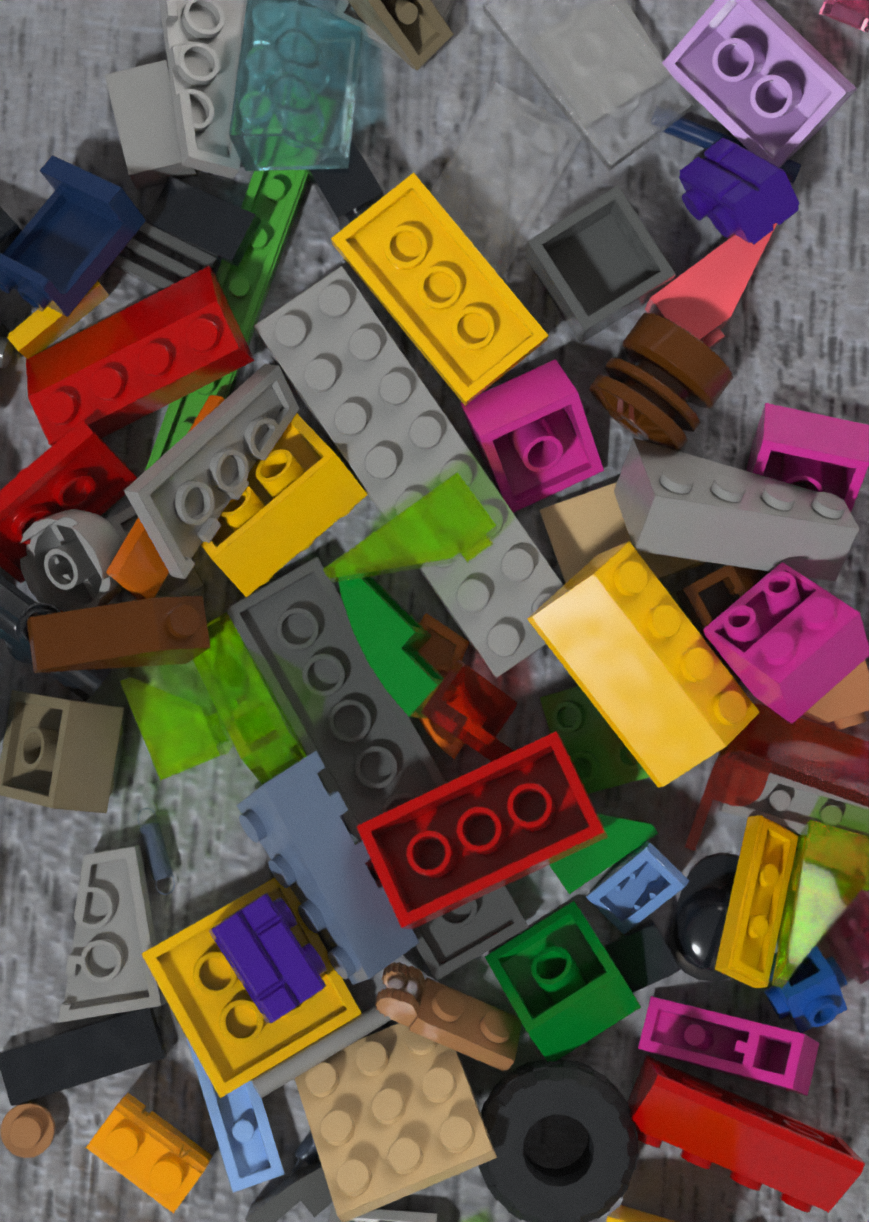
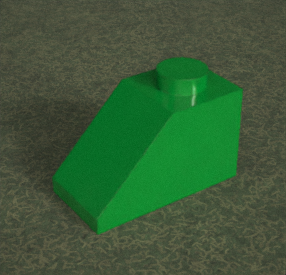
M596 812L608 837L549 866L566 891L571 894L657 835L658 832L653 824Z

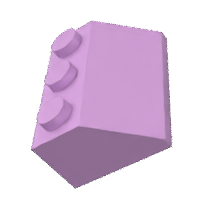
M715 0L661 63V66L750 152L779 168L810 140L857 90L846 77L765 0Z

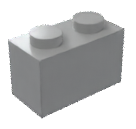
M162 60L105 74L128 174L136 189L139 190L166 183L169 176L178 180L196 176V169L182 166L167 61Z

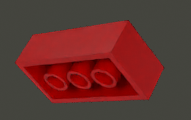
M557 731L356 826L401 928L410 930L608 837Z

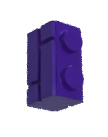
M721 138L704 152L703 159L697 157L680 170L679 179L686 191L682 195V200L688 211L699 221L706 216L710 218L715 228L726 238L735 234L748 243L756 244L773 231L774 223L782 224L799 209L800 203L786 172L729 139Z
M265 893L208 931L265 1021L273 1023L326 986L320 975L327 968L310 943L301 947L290 929L297 925V921L284 900L279 897L272 902L269 895Z

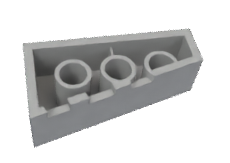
M635 438L631 442L614 489L632 545L636 551L769 572L783 562L805 577L836 582L859 531V527L844 499L834 494L813 491Z

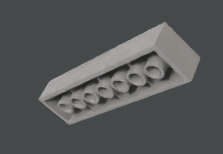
M342 266L254 325L259 338L362 488L366 491L493 678L497 679L545 646L546 643L527 618L554 595L563 584Z

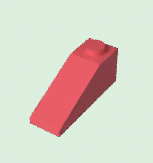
M774 223V224H773V231H774V229H775L777 223ZM773 231L756 244L748 243L737 235H733L650 297L645 307L646 312L654 313L672 321L701 340L710 349L725 338L721 329L724 328L732 316Z

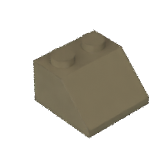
M12 690L0 759V795L52 809L107 814L109 797L114 787L113 772L117 747L123 731L122 717L124 708Z

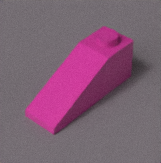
M651 996L638 1049L808 1096L819 1042L802 1033Z

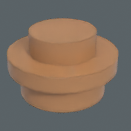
M25 1102L16 1105L5 1115L0 1132L3 1144L12 1154L22 1158H32L42 1154L51 1145L56 1128L53 1116L44 1106L33 1102Z

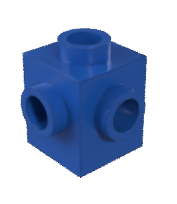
M810 935L774 954L769 978L772 987L764 991L780 1020L789 1016L797 1031L804 1033L813 1027H821L830 1023L838 1014L848 1010L840 989L848 985L842 970L833 956L824 958Z

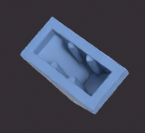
M647 841L623 857L590 891L586 898L625 934L681 891L688 884L689 880Z

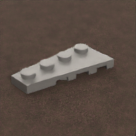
M159 0L182 166L232 179L240 170L258 0Z
M264 364L124 490L172 577L186 579L195 565L191 558L201 543H210L221 527L217 519L231 499L239 500L249 485L247 481L248 474L256 461L267 458L300 409L279 365Z

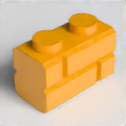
M127 1093L86 1148L174 1213L203 1174L213 1156L154 1111L146 1112V1105L130 1093Z

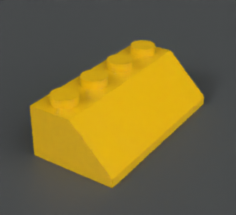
M629 541L597 554L527 618L658 788L666 786L725 748L760 713Z

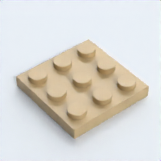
M401 1023L357 1040L295 1078L337 1216L342 1222L354 1219L497 1158L458 1052L409 1031V1027Z

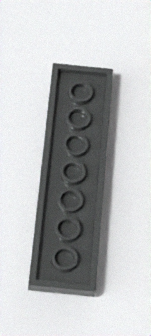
M318 557L225 609L307 755L317 751L325 768L318 772L329 793L338 791L348 809L343 814V817L353 835L362 839L356 826L447 783L411 719L386 691L367 662L352 631L342 598ZM374 868L373 871H374V873L376 874L377 878L379 879L378 874H377V872H376V870H375V868ZM503 886L412 930L419 941L416 947L434 979L437 981L529 928L507 887Z

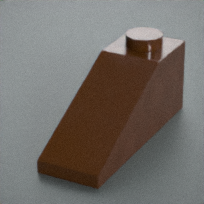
M203 596L148 598L34 616L27 619L34 673L187 664L211 648Z

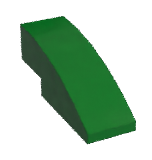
M342 560L335 567L341 597L352 631L367 662L386 691L409 717L426 719L454 689L418 652L432 636L361 565Z

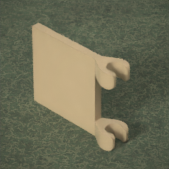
M617 482L540 509L565 584L597 554L628 541L632 544L614 493ZM637 551L658 579L706 563L705 561Z

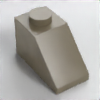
M348 0L358 16L415 70H418L454 35L431 0Z

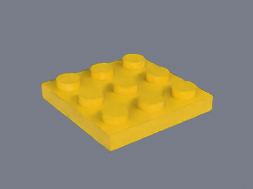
M275 877L141 953L220 1098L362 1014L342 977L332 967L328 959V952L319 935L309 930L301 919L298 912V906L301 903L290 886L284 888ZM265 893L269 895L272 902L279 897L284 900L297 921V925L290 929L301 947L310 943L327 968L320 975L326 986L273 1023L265 1021L208 931Z

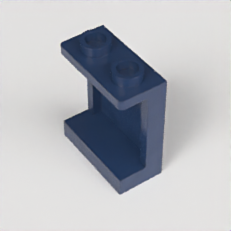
M52 155L40 169V172L55 191L3 254L0 253V289L6 293L16 289L24 300L39 311L43 312L48 306L68 317L145 223L146 219L122 187Z

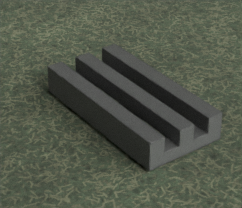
M146 222L136 232L203 266L202 269L210 266L214 272L219 264L216 257ZM131 239L124 247L183 278L197 272L134 239ZM120 253L110 264L160 291L174 284L158 274L120 256Z

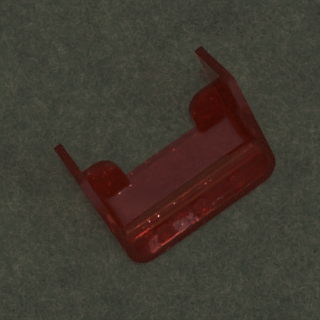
M754 704L760 713L725 748L718 752L685 848L693 851L697 850L714 800L731 806L749 805L762 794L770 773L869 807V741L800 717L791 724L768 706Z

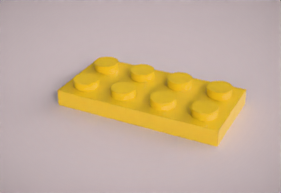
M414 172L331 238L332 245L465 406L548 339L549 335Z

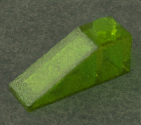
M457 472L325 567L323 571L329 580L334 583L449 564L461 556L469 563L494 544L488 536L496 531L497 525Z
M226 612L207 623L211 648L194 658L193 662L241 760L263 785L307 757V754Z
M809 820L798 838L784 905L772 980L773 986L783 988L848 910L860 891L869 890L868 836Z

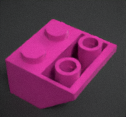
M783 562L703 629L707 639L753 696L791 724L869 657V644L860 612Z

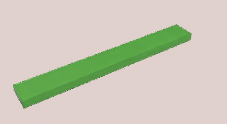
M285 85L241 206V208L256 214L262 221L239 266L237 267L222 260L216 274V278L248 347L255 330L254 325L257 324L309 181L306 164L318 157L335 110L334 101ZM241 368L169 404L145 471L188 433L210 395L222 396L226 399L232 394Z

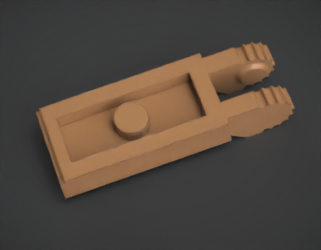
M393 962V964L384 968L381 980L386 985V989L378 992L375 1002L376 1010L384 1014V1017L389 1016L391 1020L408 1026L409 1031L501 1071H507L515 1062L522 1025L519 1017L426 977L425 979L421 970L413 966L408 967L406 963Z

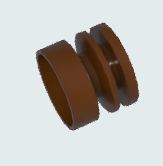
M644 313L622 343L625 352L636 365L622 359L610 358L605 366V370L610 377L598 375L589 390L594 398L609 412L610 416L626 430L644 441L680 451L688 440L684 431L694 432L701 423L697 414L686 402L711 409L734 377L724 361L690 332L664 317L654 313Z

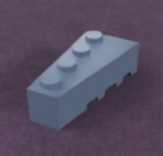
M317 751L263 784L236 806L241 812L239 821L247 836L256 843L260 841L271 858L268 864L275 879L284 888L290 886L301 903L298 906V912L304 924L313 933L319 932L329 947L330 951L327 955L332 967L342 978H349L354 985L376 975L419 944V941L413 930L401 928L380 879L376 881L373 879L370 871L374 869V865L362 839L349 834L344 825L343 814L348 809L338 791H333L329 794L317 775L325 766Z

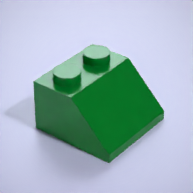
M572 901L485 956L524 1028L548 1062L559 1060L641 1008L575 901Z

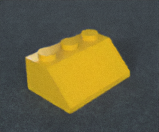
M296 413L265 460H257L250 470L247 478L249 485L239 500L231 499L217 519L221 527L210 543L202 542L201 546L247 598L258 587L267 583L278 570L297 554L306 550L317 537L336 521L350 513L354 506L368 494L336 453Z

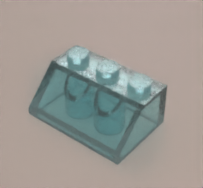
M247 0L229 137L246 171L346 169L349 167L363 32L360 27L305 0Z

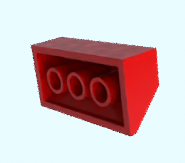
M208 266L27 359L28 398L49 445L53 446L63 434L69 432L82 420L100 438H103L255 360L213 269Z
M647 1055L627 1101L631 1110L630 1117L635 1122L639 1141L656 1148H660L662 1141L682 1149L680 1156L683 1159L704 1169H710L712 1163L725 1167L732 1171L730 1178L735 1182L756 1191H760L762 1184L781 1192L780 1200L804 1212L810 1213L812 1206L830 1212L862 1174L866 1164L843 1139Z

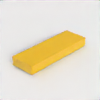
M762 815L751 816L747 819L715 970L753 988H768L799 838L798 834Z

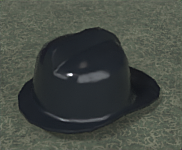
M716 855L702 860L690 870L687 876L689 882L681 890L670 927L669 946L683 972L697 980L716 982L730 978V976L715 970V965L739 860L735 856Z

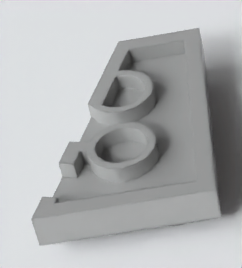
M140 845L83 855L74 920L76 921L72 952L68 955L65 975H68L64 1002L60 1006L58 1023L162 1006L166 1003V999L141 953L157 945Z

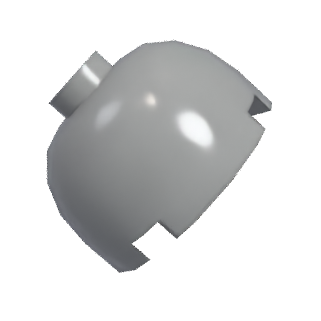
M77 509L58 512L32 523L23 534L21 543L28 539L31 541L30 544L26 545L27 556L20 559L21 571L29 590L39 602L50 603L66 612L104 606L121 591L122 586L109 576L106 571L123 544V540L112 524L98 514Z

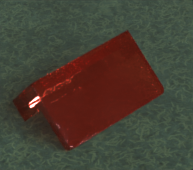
M460 660L456 661L421 713L490 761H494L514 751L495 737L515 710L517 702Z

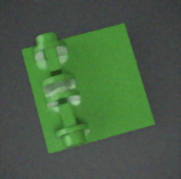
M579 686L540 697L550 734L557 731L587 794L649 778V775Z

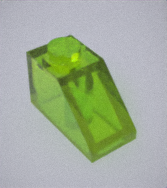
M129 677L120 681L160 781L170 779L226 755L222 744L229 742V736L218 712L210 715L207 706L139 678Z

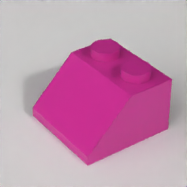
M556 359L481 393L466 406L462 402L460 403L474 441L493 482L513 513L604 471L578 391Z
M765 403L752 442L746 471L813 491L834 494L844 499L851 512L869 466V425Z

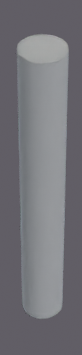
M377 1006L370 1007L359 1016L253 1078L251 1082L260 1098H263L391 1020L390 1017H384V1014L379 1013L380 1011L376 1010Z

